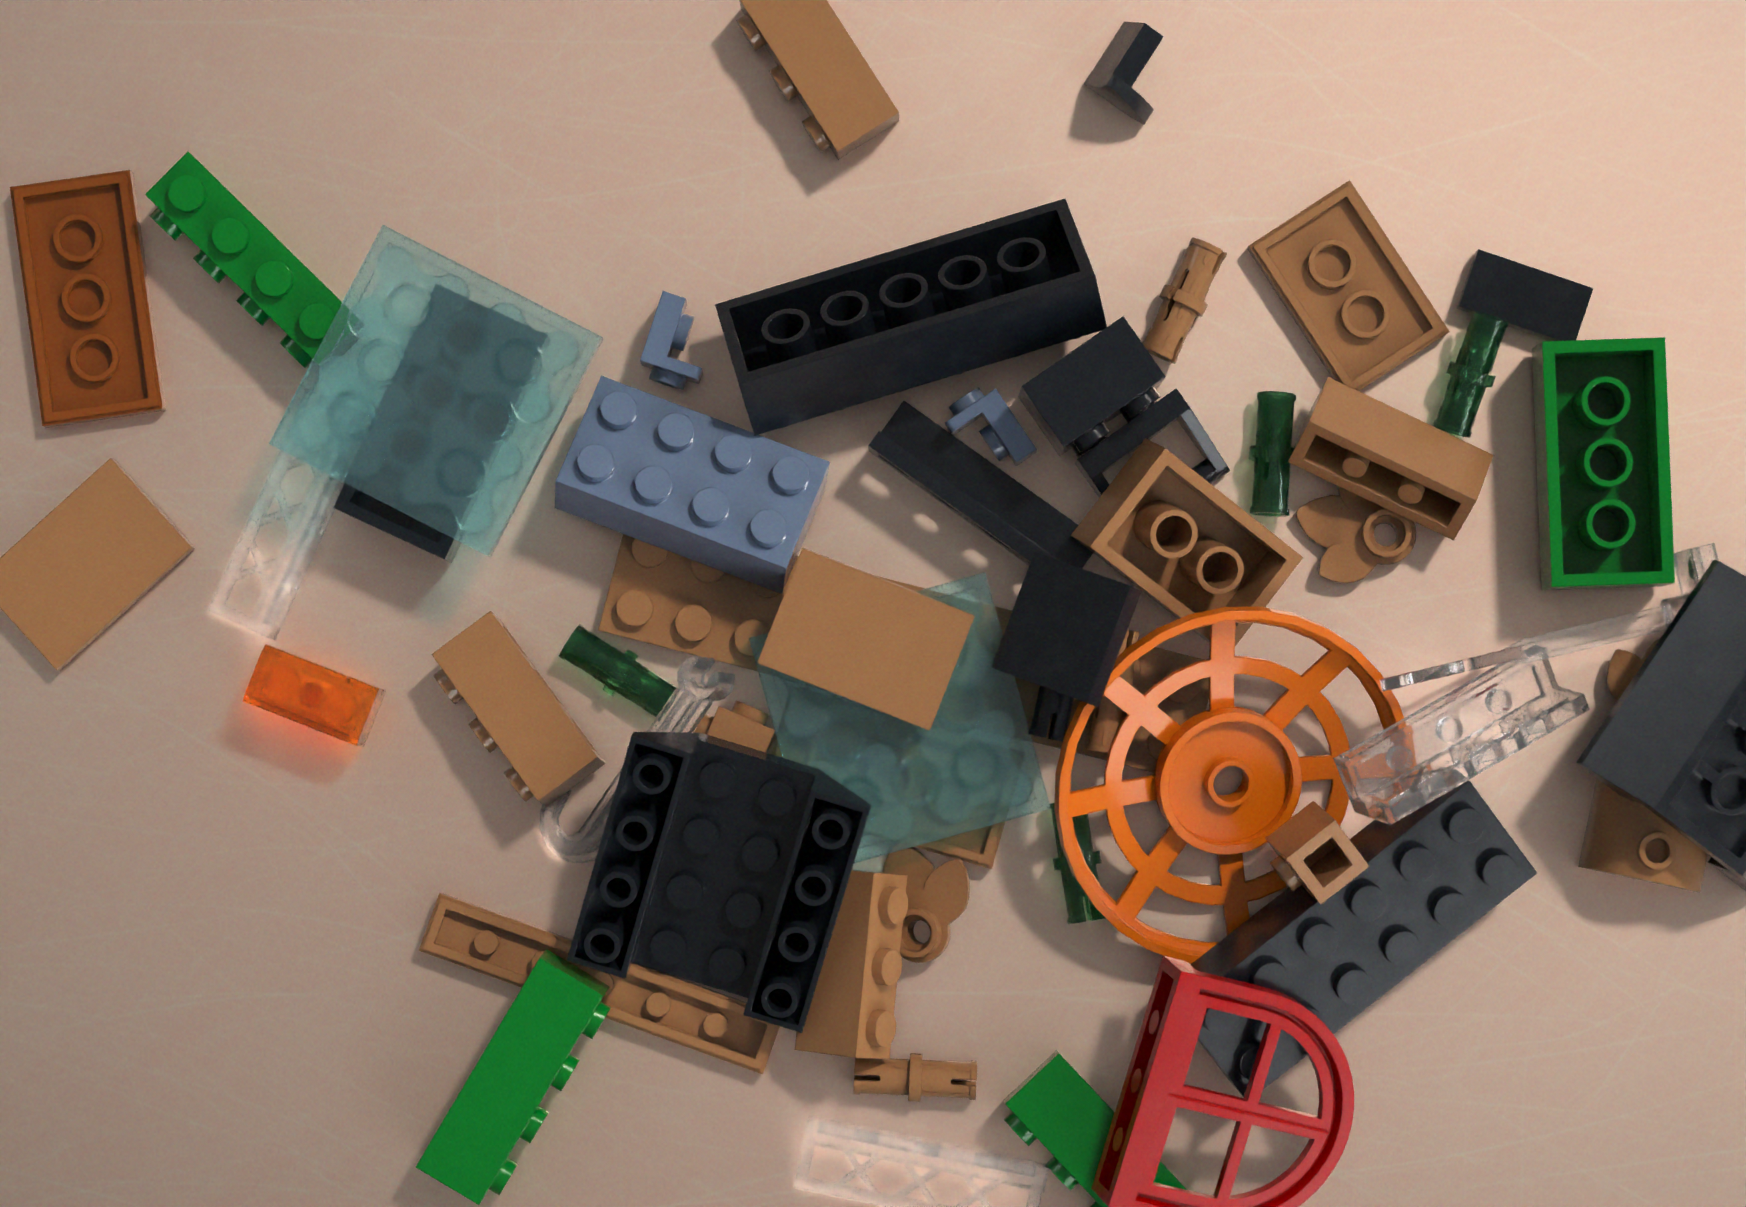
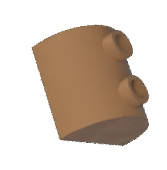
M1596 778L1578 867L1700 893L1708 854L1643 804L1618 795Z

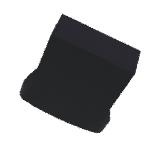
M1124 21L1084 84L1141 124H1145L1154 109L1132 86L1164 36L1146 23Z

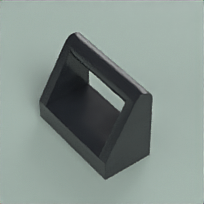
M1177 388L1079 457L1075 462L1079 471L1100 498L1109 486L1102 473L1136 450L1145 438L1150 440L1177 420L1205 458L1192 468L1196 473L1210 484H1213L1230 471Z

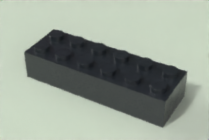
M1066 199L715 304L755 436L1102 331L1107 327L1096 276Z
M1446 763L1350 839L1369 865L1361 874L1321 905L1302 886L1293 892L1287 888L1193 962L1191 966L1197 971L1281 992L1309 1009L1334 1034L1535 876L1537 872L1472 783ZM1207 1008L1198 1041L1226 1078L1244 1097L1267 1023ZM1282 1029L1263 1090L1307 1056L1297 1040Z

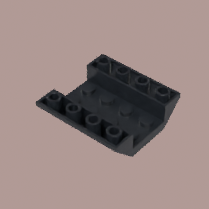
M1713 560L1576 763L1618 795L1643 804L1710 855L1711 858L1708 863L1745 891L1746 576L1720 561Z
M633 732L567 961L621 978H626L632 963L746 997L748 1000L743 1015L802 1033L871 804L818 768L714 736L691 732Z

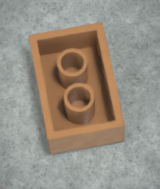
M1146 438L1071 534L1072 537L1177 619L1189 614L1221 607H1266L1303 559L1300 554L1169 450ZM1236 623L1235 646L1253 623ZM1210 626L1193 630L1210 643Z

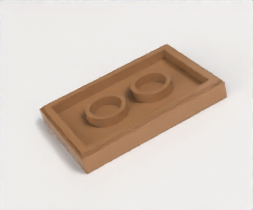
M1350 180L1247 247L1331 377L1357 391L1362 390L1450 332Z
M110 458L0 557V608L56 670L60 671L195 548L114 459Z
M802 548L757 663L930 731L975 615L814 551Z

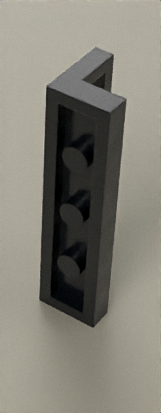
M906 401L901 403L881 432L878 431L868 445L870 453L1028 566L1031 563L1034 552L1079 568H1083L1093 554L1092 551L1071 536L1078 524Z

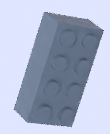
M601 376L555 481V508L782 594L825 491L830 462L766 437L755 436L750 431Z

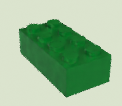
M1665 337L1542 341L1532 348L1541 590L1660 587L1675 583Z

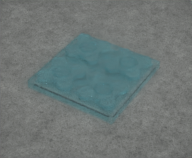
M382 225L269 444L491 558L591 365L603 338Z
M985 572L915 591L975 615L930 731L757 663L769 632L749 638L782 758L820 769L871 804L854 863L1051 809L1015 677L991 668L1003 634Z

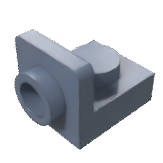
M663 291L640 362L642 366L652 369L649 379L683 390L686 380L699 384L703 370L701 367L670 358L673 348L684 351L693 325L694 316L685 314L687 307L686 298Z
M978 387L949 407L954 417L945 422V426L953 436L979 418H984L988 425L979 432L998 461L1009 455L1015 466L1036 453V447L997 389L984 396Z

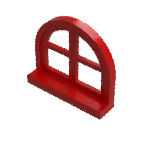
M1163 955L1091 1189L1108 1207H1299L1330 1176L1342 1156L1349 1138L1354 1113V1087L1349 1064L1342 1047L1329 1028L1314 1013L1295 999L1266 987L1197 971L1184 960ZM1207 1008L1267 1023L1244 1098L1184 1084ZM1281 1029L1297 1040L1312 1063L1319 1090L1317 1115L1259 1102ZM1177 1107L1236 1121L1213 1195L1154 1182ZM1252 1125L1310 1138L1295 1162L1276 1179L1252 1191L1230 1195Z

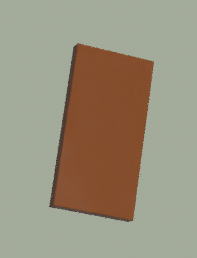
M125 170L10 187L42 426L48 428L166 411L133 172Z

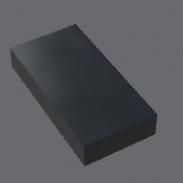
M1478 249L1475 252L1457 309L1550 341L1576 340L1593 288Z

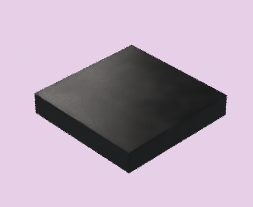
M1034 552L991 668L1099 707L1142 590Z

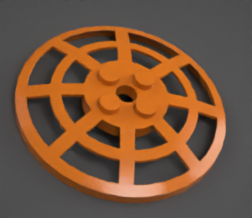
M1260 606L1216 608L1189 614L1156 628L1126 648L1117 657L1103 695L1126 712L1127 715L1121 722L1111 743L1104 770V784L1071 792V772L1078 742L1092 711L1096 707L1083 701L1079 703L1063 738L1055 773L1054 810L1060 844L1072 875L1092 905L1119 932L1147 950L1192 964L1219 942H1204L1176 937L1150 927L1136 918L1155 887L1188 902L1223 905L1228 936L1250 918L1249 901L1261 899L1286 887V884L1275 870L1255 879L1245 881L1242 853L1267 842L1266 837L1292 818L1291 816L1299 801L1302 782L1331 779V788L1324 811L1335 819L1340 826L1346 814L1351 794L1352 778L1389 777L1385 812L1414 789L1415 766L1410 733L1399 702L1382 674L1355 646L1324 625L1292 612ZM1236 623H1259L1285 628L1314 640L1328 651L1302 675L1270 660L1249 656H1234ZM1210 626L1209 659L1194 662L1172 672L1154 684L1144 695L1120 676L1135 660L1160 643L1190 630ZM1346 667L1357 676L1375 704L1385 732L1388 752L1350 753L1349 742L1342 722L1330 702L1320 692ZM1234 674L1263 677L1287 688L1263 715L1249 709L1234 707ZM1209 677V710L1203 711L1179 725L1157 707L1164 699L1180 688ZM1306 705L1312 710L1322 726L1329 745L1330 754L1298 757L1292 742L1282 731ZM1142 725L1164 743L1157 759L1155 773L1150 776L1122 780L1127 751L1136 732ZM1229 766L1239 767L1242 772V781L1238 789L1229 795L1216 794L1214 791V779L1218 772ZM1156 800L1159 810L1165 821L1169 824V827L1147 855L1131 833L1123 806ZM1105 810L1116 844L1127 861L1137 870L1117 901L1102 888L1087 865L1075 835L1073 817ZM1189 843L1199 850L1217 854L1220 885L1191 882L1173 875L1167 870L1186 844Z

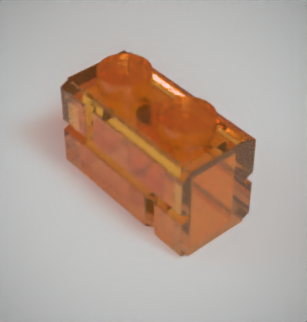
M265 644L244 694L243 702L353 745L364 747L386 690L316 662L301 658L275 646Z

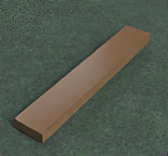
M439 893L419 951L522 988L546 949L567 961L572 939L447 894ZM569 962L610 986L601 1000L602 1003L611 1007L605 1018L754 1072L764 1073L780 1026L743 1015L747 1002L632 963L626 978H621Z

